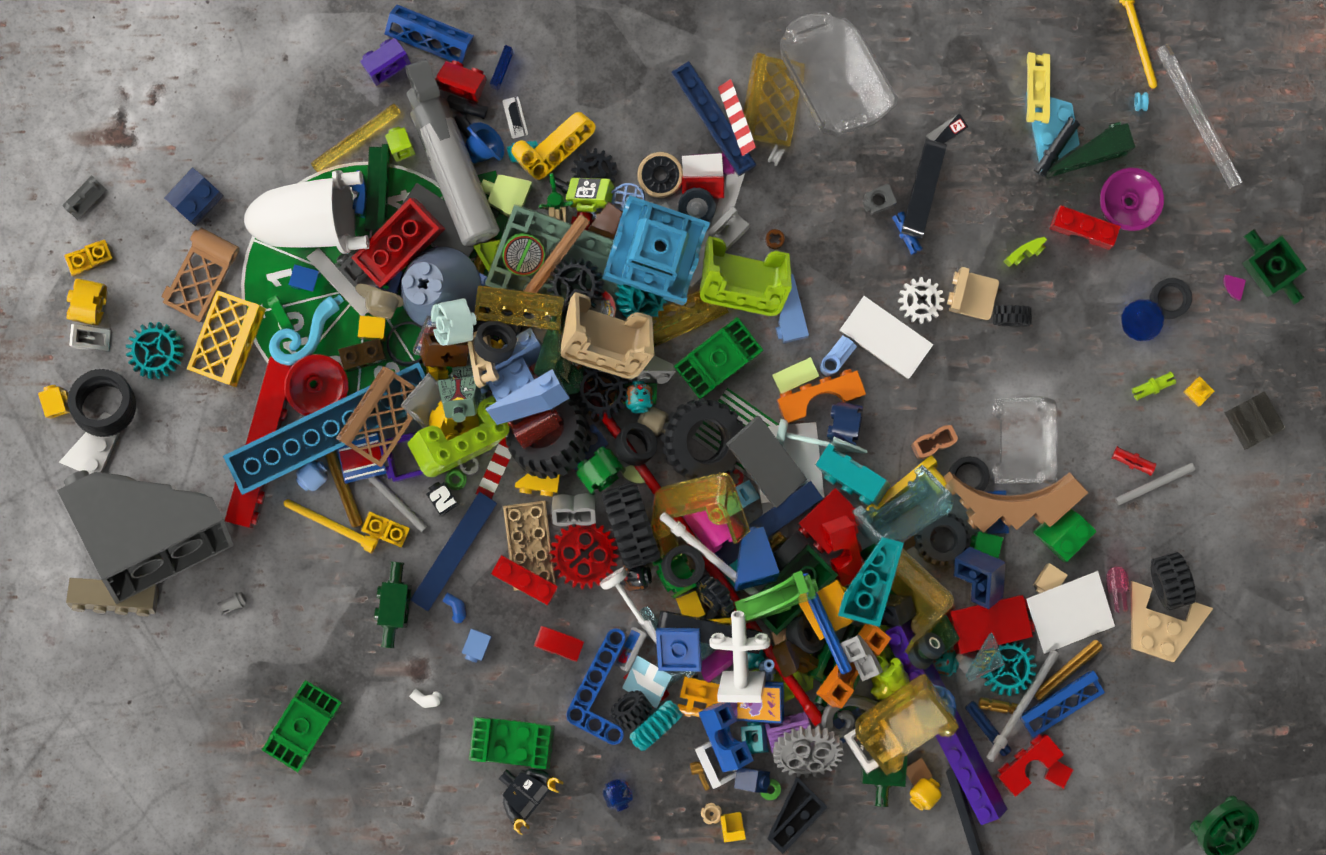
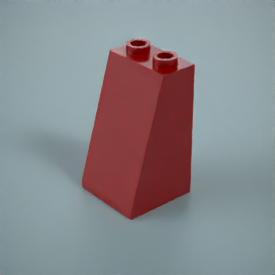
M1023 595L1004 598L990 609L977 604L946 611L956 654L968 653L1033 637L1032 632H1035L1033 620L1028 618L1027 611H1030L1027 598L1024 599Z

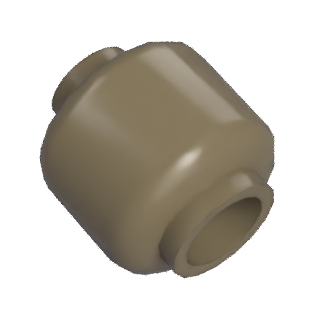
M652 406L648 409V412L641 413L638 423L647 426L656 437H659L662 433L665 434L666 429H663L665 423H668L669 415L667 412Z

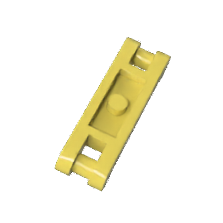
M1028 52L1026 121L1034 122L1035 120L1048 124L1050 120V54L1035 55V53ZM1035 108H1042V112H1035Z

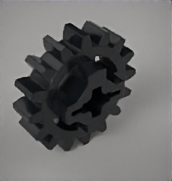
M594 148L593 153H590L587 149L585 156L578 154L580 161H573L577 168H572L571 171L577 175L572 178H582L580 170L586 173V178H591L590 169L594 170L598 165L599 174L595 173L592 178L610 179L612 183H615V179L612 176L617 175V171L612 169L616 167V162L610 163L612 156L605 157L604 150L599 154L597 148ZM596 158L595 161L586 162L589 159ZM604 162L609 169V173L602 168Z
M703 574L702 578L695 583L697 585L696 588L700 591V599L713 612L721 613L722 616L729 615L735 608L733 605L734 601L730 599L729 589L717 578L714 579L709 577L708 574Z

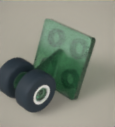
M936 604L914 625L920 640L919 643L914 644L908 650V658L915 667L926 669L933 662L938 661L959 641L960 638L941 604Z

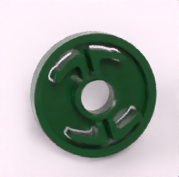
M1232 795L1225 800V803L1214 808L1202 822L1200 820L1194 821L1190 825V830L1197 836L1199 846L1207 855H1235L1242 851L1254 838L1259 826V817L1257 812L1247 802L1238 800L1236 796Z

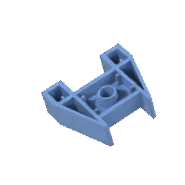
M531 327L516 336L517 342L512 356L507 361L495 363L499 379L494 382L489 381L485 386L481 387L482 394L491 390L497 401L485 408L497 425L550 410L569 399L563 384L553 370L535 379L530 366L548 355Z

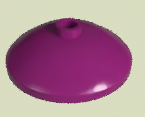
M1125 168L1113 173L1105 181L1100 193V206L1104 216L1110 223L1121 226L1120 229L1125 231H1139L1147 228L1160 216L1164 205L1163 190L1157 179L1149 172L1139 168ZM1126 199H1131L1132 205H1127Z

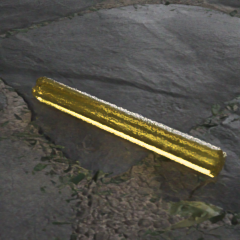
M395 103L390 105L311 162V166L316 172H319L401 113L400 109Z

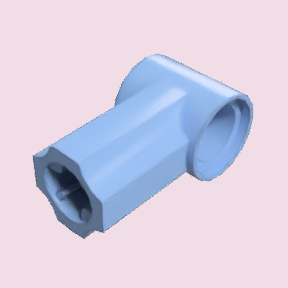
M842 335L820 364V371L824 376L832 377L837 374L838 370L857 348L854 342ZM825 362H833L836 369L832 371L827 370Z

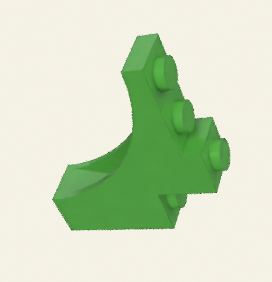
M802 571L793 573L784 582L753 596L736 601L734 604L736 611L744 612L747 624L790 610L791 606L815 599V592L819 590L815 579L811 580L810 575L803 576Z

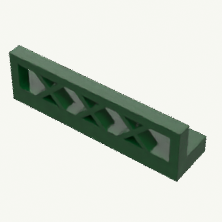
M382 144V147L369 146L365 231L377 232L387 222L391 157L388 144Z

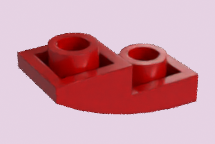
M541 626L534 647L577 662L584 641Z

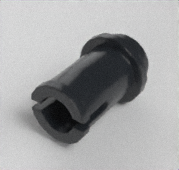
M460 112L454 119L458 128L468 138L471 132L467 127L471 123L466 118L467 115Z

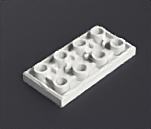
M863 296L839 330L907 379L912 376L933 346L931 342L865 296Z

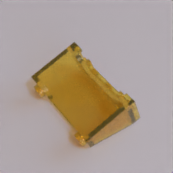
M922 674L860 715L855 722V736L884 773L888 775L891 772H898L903 767L904 756L937 734L941 737L952 736L959 727L956 719L926 674Z

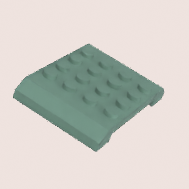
M514 204L485 285L503 292L508 288H514L518 291V296H520L538 271L527 276H519L510 272L503 263L502 250L506 241L513 235L520 233L535 236L544 247L545 262L572 224ZM585 229L562 261L566 260L570 265L571 258H574L576 263L579 258H583L584 264L589 260L592 262L591 267L594 265L598 267L596 273L601 272L604 274L614 240ZM561 261V262L559 263V266L563 268L564 266H563V263H562V261ZM555 269L553 272L557 274L559 271ZM581 270L572 271L565 277L569 279L576 276L577 273H580ZM587 274L585 286L587 289H592V281L589 274ZM550 275L548 280H554V277ZM600 278L599 280L605 281V285L602 286L603 289L611 294L616 301L617 296L615 292L619 291L617 283ZM547 280L532 301L547 300L551 305L550 308L561 311V307L556 308L554 306L556 301L550 300V297L555 293L548 292V289L553 287V285L548 284ZM562 283L561 293L563 298L566 299L567 286ZM568 283L573 286L572 288L584 291V289L580 288V285Z

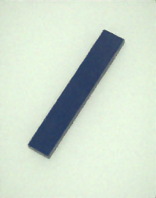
M690 61L673 70L671 74L738 177L756 166L755 161L749 152L742 156L731 124Z
M812 481L808 482L791 494L777 508H771L743 528L736 539L731 542L726 540L722 544V548L714 554L729 566L738 559L740 539L743 531L747 528L764 527L767 538H769L824 498Z
M481 492L478 493L410 599L412 602L429 612L498 503Z

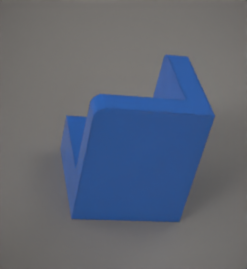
M294 264L288 285L298 290L301 288L313 292L317 279L321 277V273Z

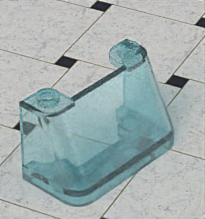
M924 465L914 470L916 478L914 482H908L909 490L878 511L873 506L867 511L861 505L852 511L859 531L868 540L876 545L882 537L905 542L945 514L951 512L954 505L952 494Z

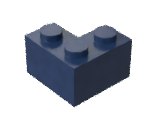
M969 547L955 558L954 576L972 583L971 602L990 609L1003 598L1006 562Z

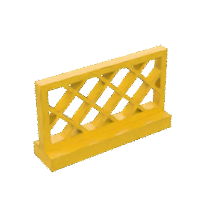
M216 290L187 370L237 387L266 308ZM220 298H227L230 307L220 311L218 306ZM243 304L249 306L246 315L239 318L235 308ZM232 310L236 320L226 324L222 315ZM219 316L223 326L212 330L210 325L212 319ZM238 323L240 328L239 334L231 337L228 328ZM225 330L228 340L218 344L215 334ZM211 336L215 346L205 351L203 342ZM230 343L233 350L230 355L224 357L221 347ZM217 350L220 360L211 364L207 354ZM204 356L208 366L202 369L194 368L197 359ZM223 363L225 368L222 378L216 376L213 367Z

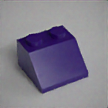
M395 38L385 40L380 44L379 49L374 52L372 50L362 56L363 59L360 60L361 65L375 86L405 68L406 65L411 64L407 53Z

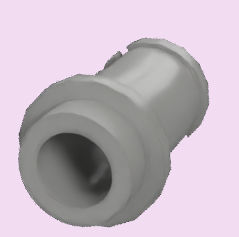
M236 592L234 596L217 603L222 615L239 607L242 609L247 604L242 592Z

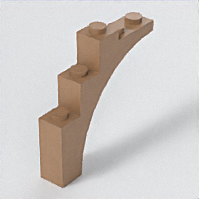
M951 472L944 476L947 483L945 487L952 495L957 493L961 497L959 501L967 509L966 514L969 517L967 522L975 530L979 528L983 533L999 518L1008 527L1012 525L1016 530L1032 516L1041 524L1045 522L1051 527L1088 494L1085 487L1070 472L1056 483L1041 490L1010 496L990 494L977 490L962 482Z

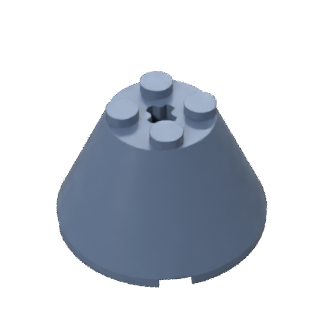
M449 247L427 249L411 261L403 273L400 286L403 307L408 316L422 327L427 317H431L433 305L441 302L464 298L467 301L470 313H474L479 304L481 279L472 260L459 250Z

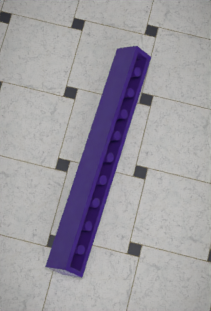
M911 620L900 627L890 626L884 631L891 638L888 644L895 658L902 662L905 672L910 677L909 685L915 697L921 690L931 685L946 688L933 663L926 669H919L910 662L908 650L914 644L919 643L920 636ZM956 709L952 722L945 727L932 728L975 815L980 824L984 825L999 819L1008 809Z

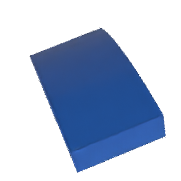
M363 175V184L349 186L354 194L359 195L355 197L352 209L355 210L356 216L365 218L367 187Z

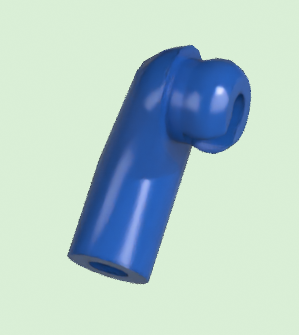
M447 593L442 602L452 607V620L455 623H462L467 615L465 604L462 600Z

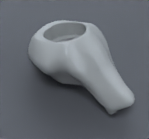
M968 652L956 656L959 668L966 674L975 673L979 667L975 666L976 663L981 664L979 662L980 656L977 652Z

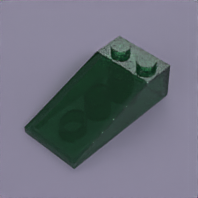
M1116 122L1109 125V128L1105 129L1104 132L1053 166L1046 174V177L1051 178L1127 156L1135 148L1128 123L1121 125V122Z
M554 306L534 373L540 377L546 372L553 370L563 384L567 394L578 393L584 375L583 365L568 361L561 356V342L567 312H561L562 306L557 308Z

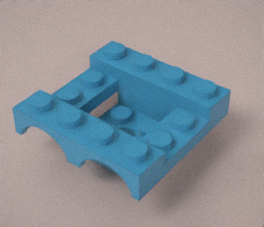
M629 195L622 211L602 279L620 285L626 284L662 296L665 300L684 305L687 302L689 285L698 265L701 245L710 222ZM662 241L666 246L665 251H657L654 246L655 242ZM632 261H636L669 272L670 275L641 266L639 264L633 263Z

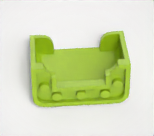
M708 236L705 244L700 284L701 300L710 304L767 316L778 315L782 311L792 288L790 253L774 251L766 256L765 261L725 253L726 243L720 238Z

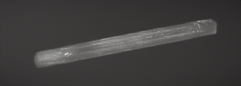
M1163 45L1156 52L1229 189L1243 181L1170 45Z

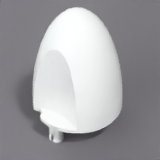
M335 170L332 172V178L307 181L269 190L256 198L247 208L244 216L245 227L260 242L275 247L337 246L342 254H348L351 250L369 249L368 235L355 237V210L352 209L353 198L349 186L363 184L362 172L343 173L341 170Z

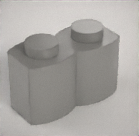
M583 493L575 496L568 494L554 496L552 501L553 524L569 526L574 523L577 525L596 523L595 495Z

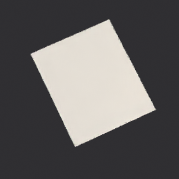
M816 422L789 424L787 427V433L818 439ZM779 425L768 426L776 437ZM785 438L783 448L807 478L798 489L812 481L821 496L824 497L822 472L815 465L820 458L819 445ZM760 490L761 503L770 502Z
M1098 571L1026 599L1044 654L1115 627Z

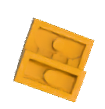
M839 580L817 592L835 632L854 621L838 616L845 593ZM809 602L800 603L799 605L819 640H822L824 635Z

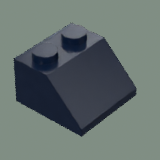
M192 167L164 199L196 226L224 195Z

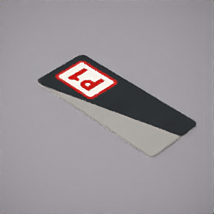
M958 114L927 134V138L945 143L967 129L968 125L962 116Z

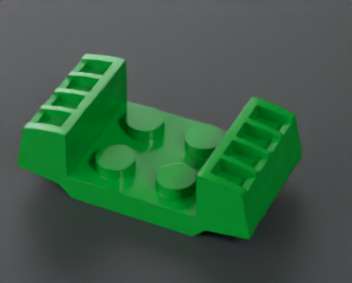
M737 317L690 352L674 367L697 397L703 399L745 364L750 363L759 356L763 349Z
M305 680L271 732L262 751L297 773L300 772L310 758L311 751L327 725L339 711L342 702Z
M474 716L469 760L550 769L555 725Z

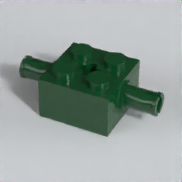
M1255 229L1243 236L1255 252L1253 256L1242 264L1265 296L1269 297L1278 290H1283L1293 305L1305 298L1294 284V279L1304 273L1307 268L1285 238L1280 236L1270 244H1265ZM1273 264L1277 265L1275 269L1272 268Z
M391 561L389 580L382 582V586L377 588V599H380L379 607L375 608L374 620L377 621V625H381L383 628L381 647L394 648L396 629L407 628L412 585H406L402 582L403 562Z
M853 624L848 625L842 640H839V642L842 643L857 636L861 628ZM826 641L823 648L815 655V658L819 660L818 667L807 673L808 676L820 681V684H823L836 666L835 659ZM859 674L854 682V691L860 679ZM818 695L814 700L815 703H819L823 707H826L828 704Z
M888 720L887 724L893 732L894 720ZM899 742L904 752L889 760V765H886L885 768L881 765L867 774L861 765L860 782L876 786L874 806L881 807L882 798V806L888 807L889 788L891 786L906 787L908 743Z

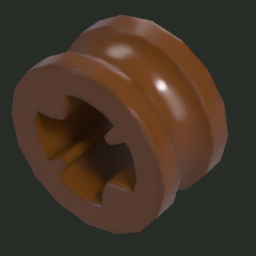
M777 229L770 230L765 238L766 245L770 249H779L785 240L784 234ZM770 235H779L780 238L778 241H780V243H770Z

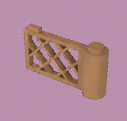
M204 228L195 230L190 238L192 246L171 287L166 286L161 296L164 298L162 303L198 322H202L216 290L219 289L240 249L238 246ZM194 253L202 257L204 265L193 268L191 259ZM217 264L223 267L219 276L211 277L208 266ZM205 268L208 279L197 282L194 271ZM191 272L194 284L183 287L181 281L183 274ZM209 282L212 290L209 295L202 296L199 285ZM195 286L199 298L188 301L185 289ZM181 291L184 302L177 305L170 301L172 295ZM200 301L202 309L198 316L191 313L190 303Z

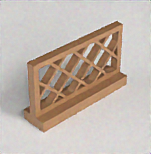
M383 366L336 439L379 467H382L413 419L406 411V420L396 423L394 411L404 410V408H393L391 397L403 394V399L405 400L407 398L406 393L412 392L416 387L389 368ZM393 379L400 382L401 392L390 393L389 385ZM388 397L390 409L379 412L377 403L380 399ZM391 412L393 424L382 426L380 414ZM376 416L378 428L367 430L365 421L368 417ZM394 427L395 437L393 440L385 441L383 429ZM379 430L381 442L370 445L368 433ZM365 434L367 445L357 447L352 444V441L356 435ZM382 445L384 454L378 461L372 457L371 448Z

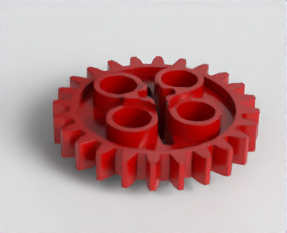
M596 523L591 526L575 524V527L569 525L567 526L568 531L561 528L562 536H554L558 543L552 542L551 546L555 550L549 552L550 555L555 556V558L550 560V563H556L557 565L553 568V571H560L557 578L559 579L564 576L566 578L564 584L572 581V588H574L578 583L581 590L584 589L585 584L588 585L589 589H592L593 582L600 586V579H605L607 577L606 573L609 575L613 573L610 567L617 566L613 559H617L619 555L613 554V551L617 550L618 547L611 545L615 538L608 539L610 531L603 533L604 526L602 525L597 529ZM587 535L590 538V544H581L579 537ZM598 542V546L587 555L588 559L584 557L573 568L569 567L581 555L580 550L585 552L593 543ZM565 549L573 550V559L565 558L563 554ZM599 550L603 552L604 560L597 561L593 555L594 551ZM583 564L588 567L589 572L587 575H581L578 572L579 565Z

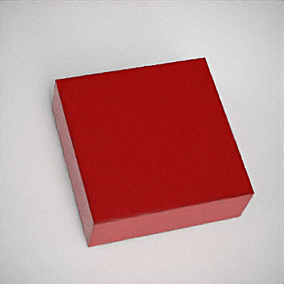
M1057 761L1047 770L1044 779L1064 789L1073 769Z

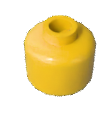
M921 778L910 790L911 803L921 811L924 809L931 810L942 796L939 789L940 784L932 778L929 780Z

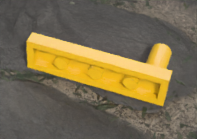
M932 455L891 487L878 506L873 504L868 506L866 511L869 517L874 520L925 477L930 480L941 494L948 490L945 487L947 483L936 469L938 467L937 460Z

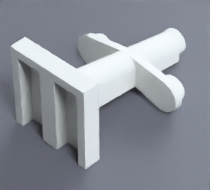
M734 611L731 614L732 638L725 637L722 633H715L710 638L711 648L733 651L734 671L722 672L717 694L718 702L761 703L766 672L749 671L748 650L768 648L770 646V638L764 633L747 638L744 612Z

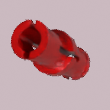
M1118 446L1111 458L1128 465V468L1132 470L1135 468L1150 476L1156 468V463L1139 457L1140 454L1136 452L1133 454Z

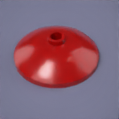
M322 354L308 355L296 361L289 369L284 384L285 395L295 411L307 416L345 398L348 392V378L343 367L333 358ZM315 380L316 385L314 387H310V382Z

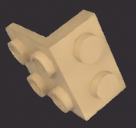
M961 267L958 272L955 271L952 284H955L953 292L949 293L947 304L950 305L949 311L982 320H989L992 315L999 281L969 273V268Z

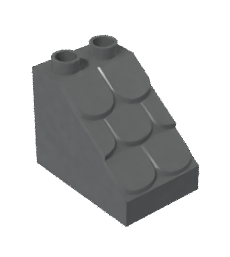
M86 470L78 471L68 476L64 480L65 487L57 490L103 583L116 604L234 546L225 521L213 498L202 493L175 490L169 484L136 481L124 475L101 472L89 474Z

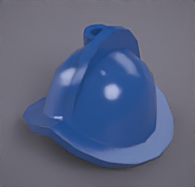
M482 122L473 123L467 127L471 135L467 138L465 146L474 164L486 161L492 157L499 161L502 160L504 144L499 134L492 127Z

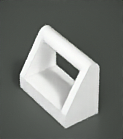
M709 741L694 749L714 789L734 779L737 770H733L734 773L718 780L705 752V749L712 746Z

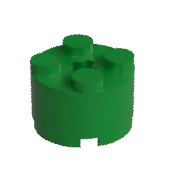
M604 446L594 452V457L590 460L584 459L577 467L576 475L591 495H595L594 490L596 489L601 492L619 479L617 474L620 471L623 474L626 471L612 450L606 449Z
M685 554L676 555L671 562L673 574L680 579L690 578L695 571L694 569L690 570L686 564L688 558ZM664 556L652 562L653 566L658 565L659 570L656 573L667 592L672 590L674 593L671 596L673 599L697 586L696 584L688 587L671 585L662 573Z

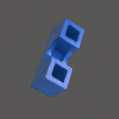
M730 702L716 703L698 712L722 772L738 770L754 761L746 741H737L730 732V725L737 721Z

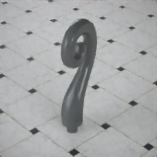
M852 694L843 707L856 706L875 715L881 713L882 716H890L897 713L896 708L904 705L902 697L896 698L894 696L881 701H875L864 696ZM828 704L822 714L823 729L828 728V733L834 731L835 736L839 735L840 738H844L846 734L854 730L855 716L849 710L839 711L837 716L840 719H845L846 723L842 728L838 729L833 724V718L841 708L832 707Z

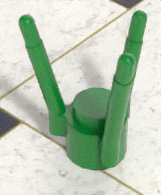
M550 173L552 193L547 198V204L539 205V208L548 211L549 207L560 209V207L567 208L571 206L573 201L564 202L563 196L556 190L554 174Z

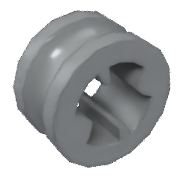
M775 145L767 162H774V165L777 166L785 149H779L778 145Z
M476 458L472 459V463H475V468L472 467L470 471H466L467 467H464L463 463L460 465L461 471L468 475L475 474L479 469V462Z

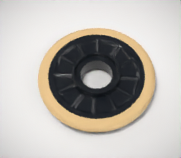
M664 152L650 154L639 165L637 172L639 185L650 196L657 198L671 196L678 191L682 184V165L671 154ZM660 169L664 170L667 174L666 178L661 181L657 180L654 176L655 172Z

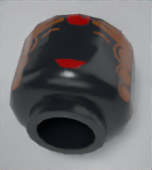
M645 564L632 569L625 568L627 576L620 582L630 592L645 590L652 583L651 569L646 567Z

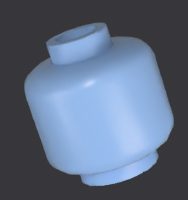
M312 461L297 470L296 481L305 491H316L328 480L326 473L328 469L323 462Z

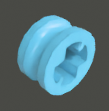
M1136 92L1134 98L1135 111L1140 109L1147 111L1149 104L1148 93L1144 92L1141 95L1139 92Z

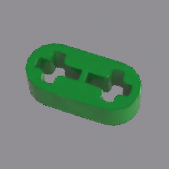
M275 295L267 299L281 329L295 330L278 296Z

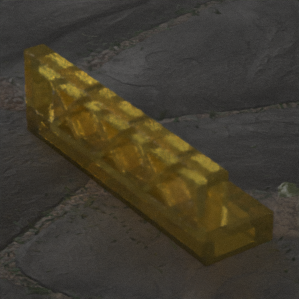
M478 286L474 314L477 320L499 321L507 324L560 330L564 297ZM479 307H489L492 311L490 313H480ZM510 310L513 315L504 316L501 311ZM528 312L532 313L535 317L526 319L522 314ZM547 315L557 316L556 322H548L544 317Z
M700 290L688 295L687 302L684 305L673 302L664 306V311H658V317H652V320H657L653 324L654 347L729 313L727 307L704 302L700 298ZM691 302L695 303L692 307H686ZM676 311L674 315L666 316L669 312Z

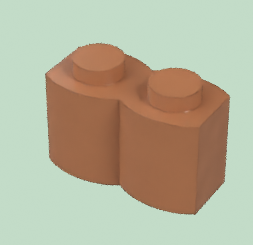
M946 425L938 428L932 434L919 437L911 444V448L917 459H924L934 454L937 450H944L957 442L958 437L952 425Z

